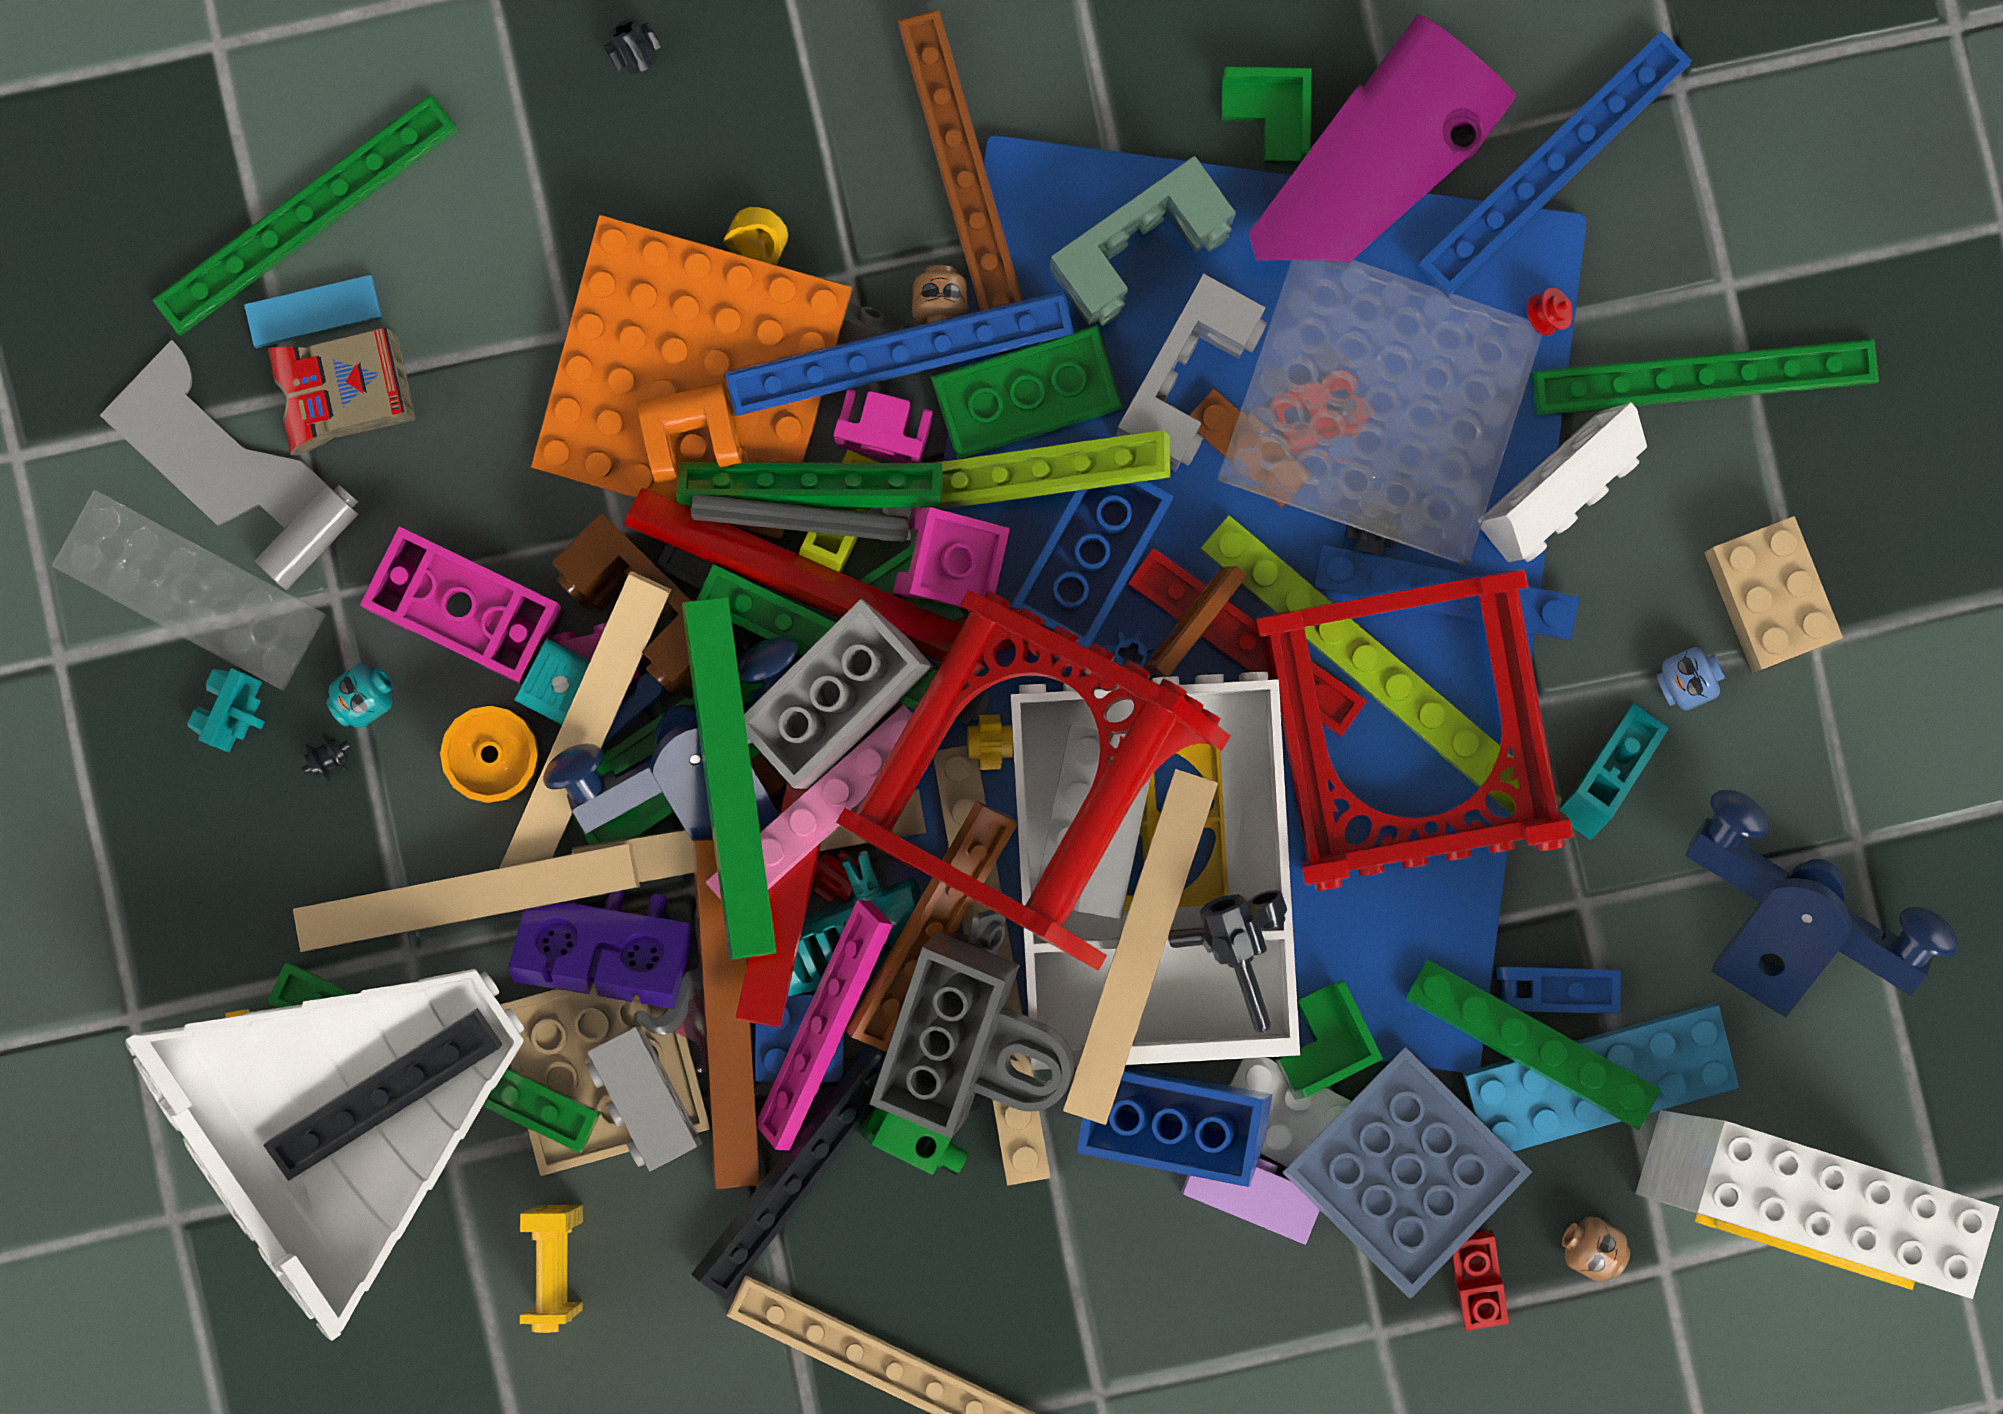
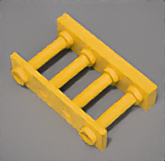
M537 1205L520 1214V1232H532V1240H536V1304L520 1314V1324H531V1332H559V1324H566L572 1321V1318L583 1311V1302H567L568 1233H571L572 1228L583 1222V1205Z

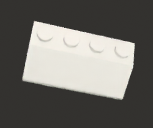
M1630 402L1598 411L1476 522L1508 562L1523 559L1529 562L1537 557L1547 547V544L1544 542L1545 539L1554 531L1559 534L1568 529L1578 519V516L1575 514L1577 510L1585 503L1588 506L1596 503L1609 491L1606 484L1616 475L1619 478L1625 476L1639 464L1640 461L1636 457L1647 448L1637 408Z

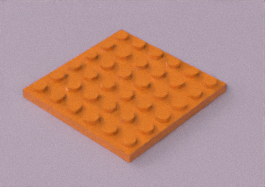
M599 215L531 468L635 498L643 487L677 502L678 478L656 483L653 478L639 420L637 403L724 382L727 389L724 372L837 345L853 287ZM823 395L739 416H734L733 414L742 462L804 463ZM708 426L671 435L678 473L680 462H717ZM726 523L777 539H783L785 529Z

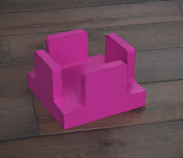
M847 389L840 419L837 421L834 432L836 447L895 463H922L933 418L932 410H923L917 437L914 439L906 437L911 421L909 401L871 391L867 394L860 422L852 423L851 419L857 400V392Z

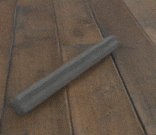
M695 495L691 506V517L694 520L900 542L907 540L909 532V520L904 516L707 495Z

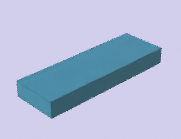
M372 275L244 304L253 345L256 349L383 319Z

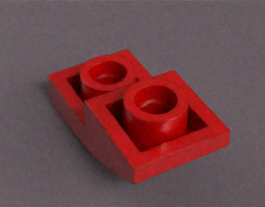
M1492 1230L1475 1232L1451 1256L1465 1331L1509 1324L1504 1284L1499 1271L1495 1236Z

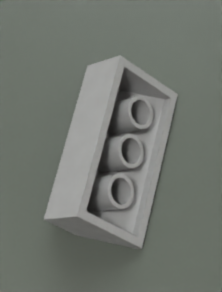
M860 599L744 714L747 737L793 788L810 789L934 666L905 634L866 601Z
M1075 725L1069 726L1037 883L1093 784L1100 753L1098 730ZM1114 734L1111 743L1114 748L1118 747L1120 736L1122 735ZM1150 778L1133 801L1073 908L1074 911L1122 919Z

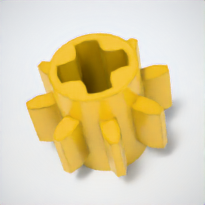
M979 715L978 726H967L968 759H978L980 770L1001 769L1002 758H1013L1012 725H1001L1000 715Z

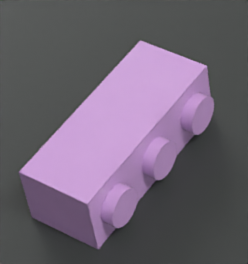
M1260 1158L1258 1159L1250 1187L1188 1175L1181 1190V1193L1305 1245L1320 1211L1290 1180L1275 1174L1278 1168L1277 1165Z

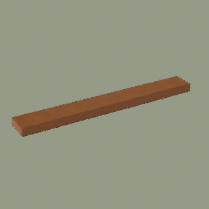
M937 9L897 20L979 309L983 310L1023 300L940 10Z
M713 837L693 839L713 1182L716 1189L760 1185L750 1022L740 1021L735 1018L747 966L746 957L729 959L722 901L706 883L717 872Z

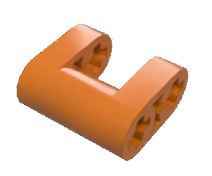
M724 382L637 403L648 460L656 483L678 478V466L671 435L693 429L709 427L715 457L720 468L742 463L740 444Z

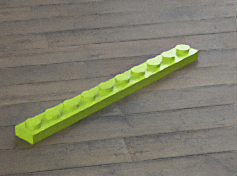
M1230 515L1200 548V551L1220 568L1238 566L1248 576L1241 583V586L1274 614L1332 604L1331 601ZM1352 619L1305 627L1306 638L1309 644L1477 787H1481L1496 762L1500 749L1498 743ZM1510 767L1503 770L1500 774L1501 782H1507L1516 789H1519L1518 779L1511 780L1513 768ZM1496 790L1487 794L1510 815L1514 813L1515 803L1508 794ZM1556 794L1557 804H1559L1562 798Z

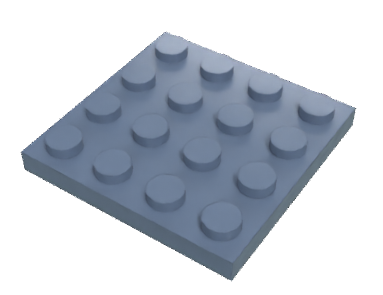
M1405 1047L1282 1173L1410 1299L1519 1187L1532 1171Z

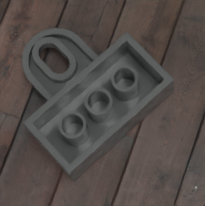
M937 931L922 947L870 1105L952 1138L966 1121L975 1093L1021 1111H1041L1053 1106L1062 1098L1072 1083L1075 1071L1074 1057L1067 1041L1055 1029L1005 1008L1020 966L1019 964ZM1021 1053L1047 1064L1052 1071V1079L1041 1081L1017 1071L1011 1064V1054Z

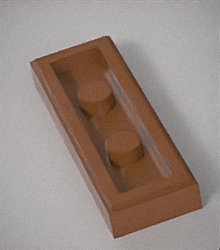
M1238 566L1221 567L1144 665V669L1150 672L1154 678L1169 677L1248 575Z

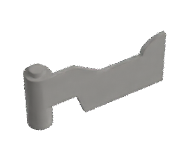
M171 340L100 416L218 526L259 505L285 529L255 559V562L281 587L288 590L359 515L353 509L358 501L341 485L332 490L305 463L299 460L248 450L236 442L187 396L193 380L191 367L182 350Z

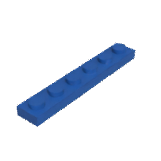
M1322 545L1313 587L1317 590L1364 598L1479 576ZM1533 587L1519 589L1526 632L1570 641L1579 597ZM1479 595L1410 608L1484 624Z

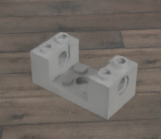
M1203 274L1120 422L1116 437L1165 430L1170 435V469L1176 472L1181 462L1189 466L1204 437L1197 434L1201 422L1165 403L1179 373L1173 370L1177 362L1186 365L1199 338L1237 359L1240 358L1244 349L1252 353L1267 325V322L1261 320L1265 307Z

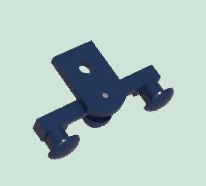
M778 636L763 640L753 646L741 659L738 667L739 677L748 682L760 680L763 687L752 692L755 698L743 704L744 714L793 666L791 661L795 658L799 646L792 638ZM677 705L667 710L656 729L657 747L654 753L617 774L613 769L603 775L599 773L597 767L602 761L603 751L598 746L588 743L574 745L563 750L550 761L544 771L543 782L548 789H566L571 811L586 834L663 792L692 841L693 839L713 837L696 708L694 706ZM747 737L748 744L752 743V741ZM751 765L761 833L780 816V812Z
M1719 790L1711 796L1710 804L1715 814L1712 819L1707 817L1693 835L1685 856L1760 902L1714 962L1711 971L1786 1018L1838 951L1910 996L1928 975L1933 955L1951 957L1956 953L1958 948L1956 934L1949 923L1937 913L1922 907L1906 908L1899 916L1903 929L1900 935L1897 936L1888 929L1884 932L1845 907L1846 885L1837 867L1829 861L1822 859L1809 860L1787 872L1751 849L1752 845L1743 839L1745 837L1761 839L1767 835L1769 822L1763 809L1752 798L1735 790ZM1773 953L1780 956L1785 964L1780 967H1771L1762 960L1761 956Z

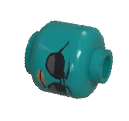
M359 663L330 683L329 698L326 699V703L331 714L340 724L346 727L351 725L362 729L390 710L392 707L390 691L394 686L390 677L381 668L374 670L366 664Z

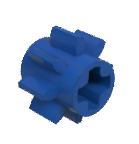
M1138 630L1133 639H1126L1125 635L1118 631L1117 639L1119 644L1117 647L1105 645L1104 648L1115 655L1113 662L1123 666L1124 658L1118 655V651H1127L1129 646L1136 647V656L1141 658L1142 662L1141 664L1138 662L1134 663L1143 668L1148 661L1147 653L1151 652L1156 646L1155 644L1144 646L1140 642L1141 631Z

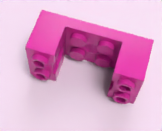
M400 526L360 604L369 612L408 631L411 630L520 685L524 682L546 638H551L564 611V608L557 602ZM456 593H466L472 601L470 612L463 617H454L448 611V601Z

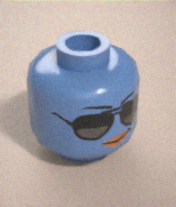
M1695 646L1666 658L1662 663V672L1657 674V678L1669 705L1677 704L1680 709L1687 711L1716 699L1720 694L1718 681L1724 679L1725 675L1715 654L1707 657L1700 647Z

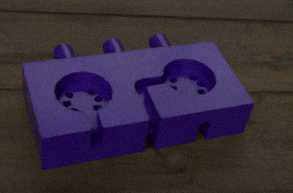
M624 890L608 893L604 909L578 905L580 899L524 909L508 968L513 982L583 994H590L593 983L595 984L597 995L601 997L632 1002L634 994H637L642 1004L675 1009L693 940L690 923L663 919L668 898L661 894H653L651 896L646 916L621 912L626 894Z

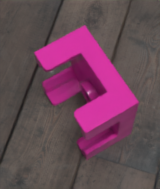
M932 507L912 508L909 518V530H918L909 572H898L893 594L911 599H928L956 606L962 612L970 613L960 605L968 589L983 597L988 590L996 593L1010 528Z

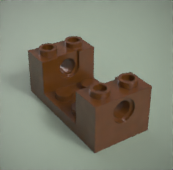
M600 513L551 562L561 572L556 580L583 607L591 602L600 612L622 591L631 571L672 589L662 610L672 622L642 653L652 662L646 669L673 696L680 690L690 700L694 694L681 604L691 600L611 521Z

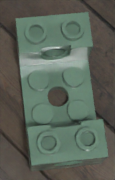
M1196 156L1186 161L1051 256L1049 272L1061 289L1065 291L1066 296L1089 328L1097 322L1102 327L1106 326L1124 312L1122 307L1125 305L1126 298L1124 295L1127 293L1128 288L1107 259H1111L1129 245L1127 240L1138 230L1144 235L1164 221L1162 215L1165 212L1195 253L1206 247L1208 252H1211L1229 239L1228 233L1232 230L1231 226L1236 212Z

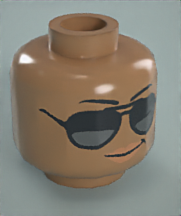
M945 265L930 266L924 269L923 273L918 275L913 281L912 315L920 324L968 313V283L963 276L958 274L955 268Z
M1586 1217L1578 1224H1571L1565 1231L1562 1239L1567 1265L1594 1281L1603 1282L1611 1277H1618L1627 1266L1631 1254L1624 1232L1598 1217Z

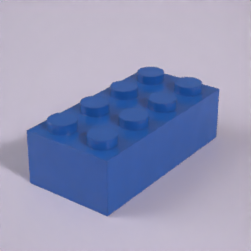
M1148 481L1077 490L1011 607L1019 611L1021 608H1025L1045 620L1043 627L1054 631L1056 625L1069 630L1080 637L1077 644L1088 649L1165 516L1174 496Z

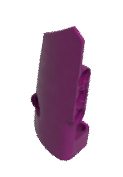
M1417 14L1365 85H1359L1250 230L1249 237L1256 261L1303 260L1350 263L1463 161L1472 159L1478 153L1482 143L1517 98L1516 94L1487 64L1465 45L1429 18ZM1466 129L1473 134L1475 140L1469 146L1460 147L1453 143L1450 136L1455 130Z

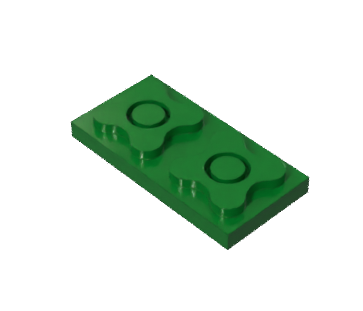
M1097 325L1074 332L1072 335L1051 339L931 377L957 460L974 457L1115 413L1124 408Z

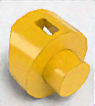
M748 207L740 210L735 215L723 242L733 253L777 265L786 246L788 232L786 225L780 217L771 210L760 207Z

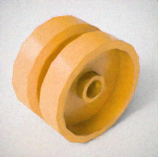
M485 706L470 709L453 721L444 734L440 756L443 772L453 788L469 799L491 803L509 800L526 790L537 774L541 753L538 737L528 721L514 711L494 706ZM486 746H494L497 749L498 758L496 761L487 763L483 760L482 750Z

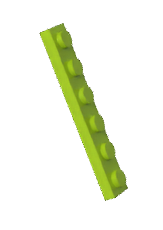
M1165 430L937 462L942 463L943 479L941 508L935 509H949L1170 478V435Z

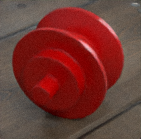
M1549 288L1544 291L1543 295L1534 294L1529 298L1527 302V320L1539 334L1544 336L1552 335L1556 329L1563 330L1570 326L1573 315L1572 303L1561 290Z

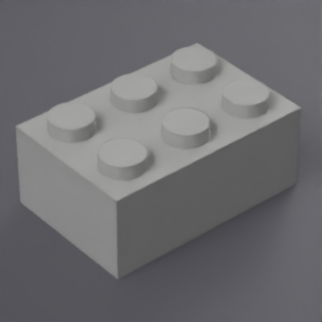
M642 1026L634 1027L588 1052L592 1061L585 1064L597 1088L605 1085L612 1101L606 1104L608 1111L617 1127L625 1125L633 1140L627 1143V1147L638 1167L646 1164L650 1172L703 1144Z

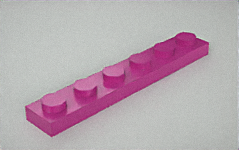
M856 901L757 1119L756 1127L775 1149L790 1151L813 1098L818 1092L819 1085L829 1063L836 1052L845 1028L853 1015L861 993L870 978L883 945L888 939L893 924L871 901Z

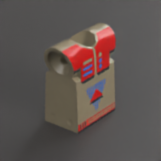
M387 327L312 345L309 348H268L275 384L281 388L286 396L283 422L291 455H299L311 451L334 437L347 436L416 420L399 338Z

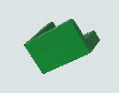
M1224 68L1221 92V121H1264V164H1300L1311 150L1312 68Z
M1339 980L1297 1000V1007L1314 1041L1301 1047L1300 1055L1283 1056L1277 1059L1276 1062L1294 1099L1297 1100L1306 1098L1383 1058L1346 982Z

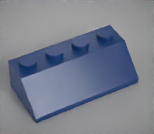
M1125 1066L1107 1124L1104 1125L1082 1117L1077 1153L1250 1187L1266 1136L1272 1094Z

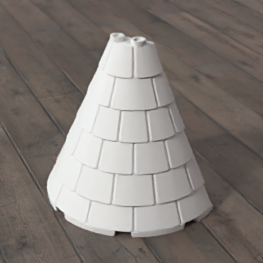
M476 969L424 978L414 983L361 990V993L303 1001L302 1005L244 1013L243 1016L185 1024L181 1028L134 1034L125 1041L128 1051L132 1056L136 1055L137 1057L133 1062L168 1121L176 1131L180 1130L185 1137L183 1138L185 1147L243 1232L252 1241H256L262 1258L309 1319L315 1317L318 1321L317 1327L331 1341L341 1335L340 1332L344 1329L364 1291L369 1290L396 1241L404 1233L426 1192L432 1190L460 1139H464L490 1091L496 1087L524 1042L519 1034L524 1030L522 1023L510 1008L505 1011L502 1009L494 997L499 994V990L485 971L479 974ZM474 1009H479L502 1042V1046L498 1050L290 1181L286 1179L263 1146L267 1140Z

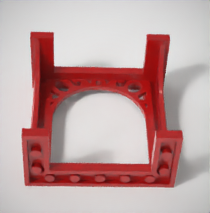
M1517 569L1257 618L1260 637L1266 636L1274 680L1279 679L1281 722L1306 857L1302 858L1305 885L1315 884L1316 891L1342 887L1341 879L1350 877L1349 870L1358 869L1359 876H1367L1385 872L1384 864L1401 861L1402 868L1429 864L1427 857L1445 854L1446 861L1468 858L1472 856L1471 849L1488 846L1490 853L1508 851L1516 848L1515 841L1523 839L1528 845H1535L1538 851H1547L1565 847L1564 839L1573 838L1570 819L1562 811L1559 812L1519 595V589L1528 588L1525 570ZM1479 595L1502 725L1500 749L1493 769L1485 782L1470 798L1443 813L1428 817L1409 818L1394 816L1376 810L1362 802L1349 791L1338 777L1329 758L1305 627ZM1510 747H1512L1513 758L1507 757ZM1510 767L1513 768L1511 780L1518 779L1519 789H1516L1507 782H1501L1500 774L1503 770ZM1328 780H1330V782L1335 787L1331 791H1329L1327 782ZM1495 790L1508 794L1515 803L1514 813L1509 817L1494 815L1486 806V795ZM1334 799H1344L1349 803L1350 809L1344 811L1338 818V821H1335L1333 812H1339L1334 804ZM1479 810L1484 819L1491 824L1484 825L1479 820H1471L1472 825H1468L1464 821V815L1467 811ZM1357 815L1368 816L1372 823L1368 837L1358 844L1349 843L1345 839V828L1348 822ZM1429 821L1437 824V831L1433 834L1427 833L1424 828L1425 824ZM1446 823L1456 830L1446 832ZM1392 825L1396 827L1397 836L1394 839H1391V835H1387L1382 838L1380 844L1373 845L1378 839L1382 826ZM1416 829L1419 837L1408 839L1413 830Z
M968 589L960 603L962 607L970 612L858 811L855 813L844 807L836 823L894 859L927 877L929 875L1099 971L1107 955L1063 928L1067 918L1133 801L1152 774L1176 752L1193 744L1205 743L1223 751L1231 735L1218 726L1221 720L1220 717L1203 708L1204 705L1201 702L1187 695L1186 690L1173 682L1163 678L1160 685L1148 680L1151 673L1139 665L1127 660L1123 667L1113 662L1115 655L1105 648L1091 643L1087 649L1077 644L1080 637L1069 630L1056 625L1054 631L1043 627L1045 620L1025 608H1021L1019 611L1011 607L1009 601L989 590L983 597ZM1015 648L1016 654L1012 664L1007 667L1000 666L996 652ZM1030 653L1039 658L1038 661L1032 664L1026 662L1027 654ZM984 659L990 670L985 676L978 677L977 674L985 668L981 664ZM1068 667H1072L1071 675L1064 677V671ZM1035 675L1061 681L1072 687L1085 700L1097 725L1100 753L1097 772L1090 791L1024 906L891 833L949 728L963 708L974 697L994 684L1014 677ZM1098 686L1104 691H1111L1102 699L1096 698L1094 693ZM1122 700L1133 701L1134 709L1126 719L1119 722H1109L1107 720V712L1113 704ZM1114 734H1126L1124 738L1120 736L1118 747L1114 748L1111 743Z

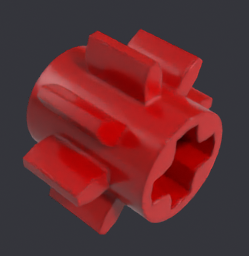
M843 850L840 851L837 857L827 851L816 865L813 881L818 885L813 893L829 904L832 903L835 897L845 903L853 893V888L841 861L850 856L856 867L859 861Z

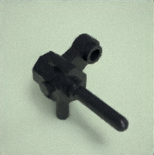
M1278 890L1262 892L1252 897L1248 902L1240 894L1221 896L1207 902L1199 911L1204 927L1171 930L1168 936L1169 944L1172 948L1204 945L1208 953L1213 952L1215 960L1221 965L1228 964L1229 967L1234 968L1253 1027L1256 1032L1261 1034L1270 1030L1271 1021L1251 961L1255 955L1262 954L1267 950L1261 928H1273L1286 920L1284 914L1287 912V906L1282 892Z

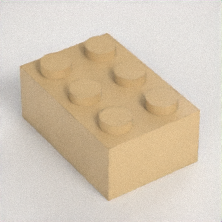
M1795 516L1722 543L1704 552L1752 673L1843 638Z

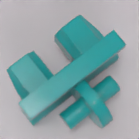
M233 668L230 669V672L213 669L206 682V690L218 695L212 711L200 706L193 710L187 723L188 727L200 735L199 741L230 753L236 738L243 740L250 725L261 730L265 721L254 717L261 702L255 696L262 681Z

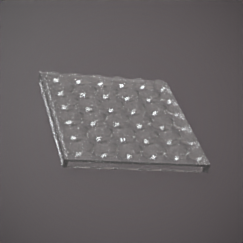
M1291 260L1217 480L1467 566L1477 541L1542 335L1532 327L1528 319L1455 294L1446 297L1437 288L1352 260L1350 263Z

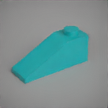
M1635 703L1627 710L1558 809L1559 812L1562 811L1570 819L1571 826L1589 840L1612 819L1669 729Z

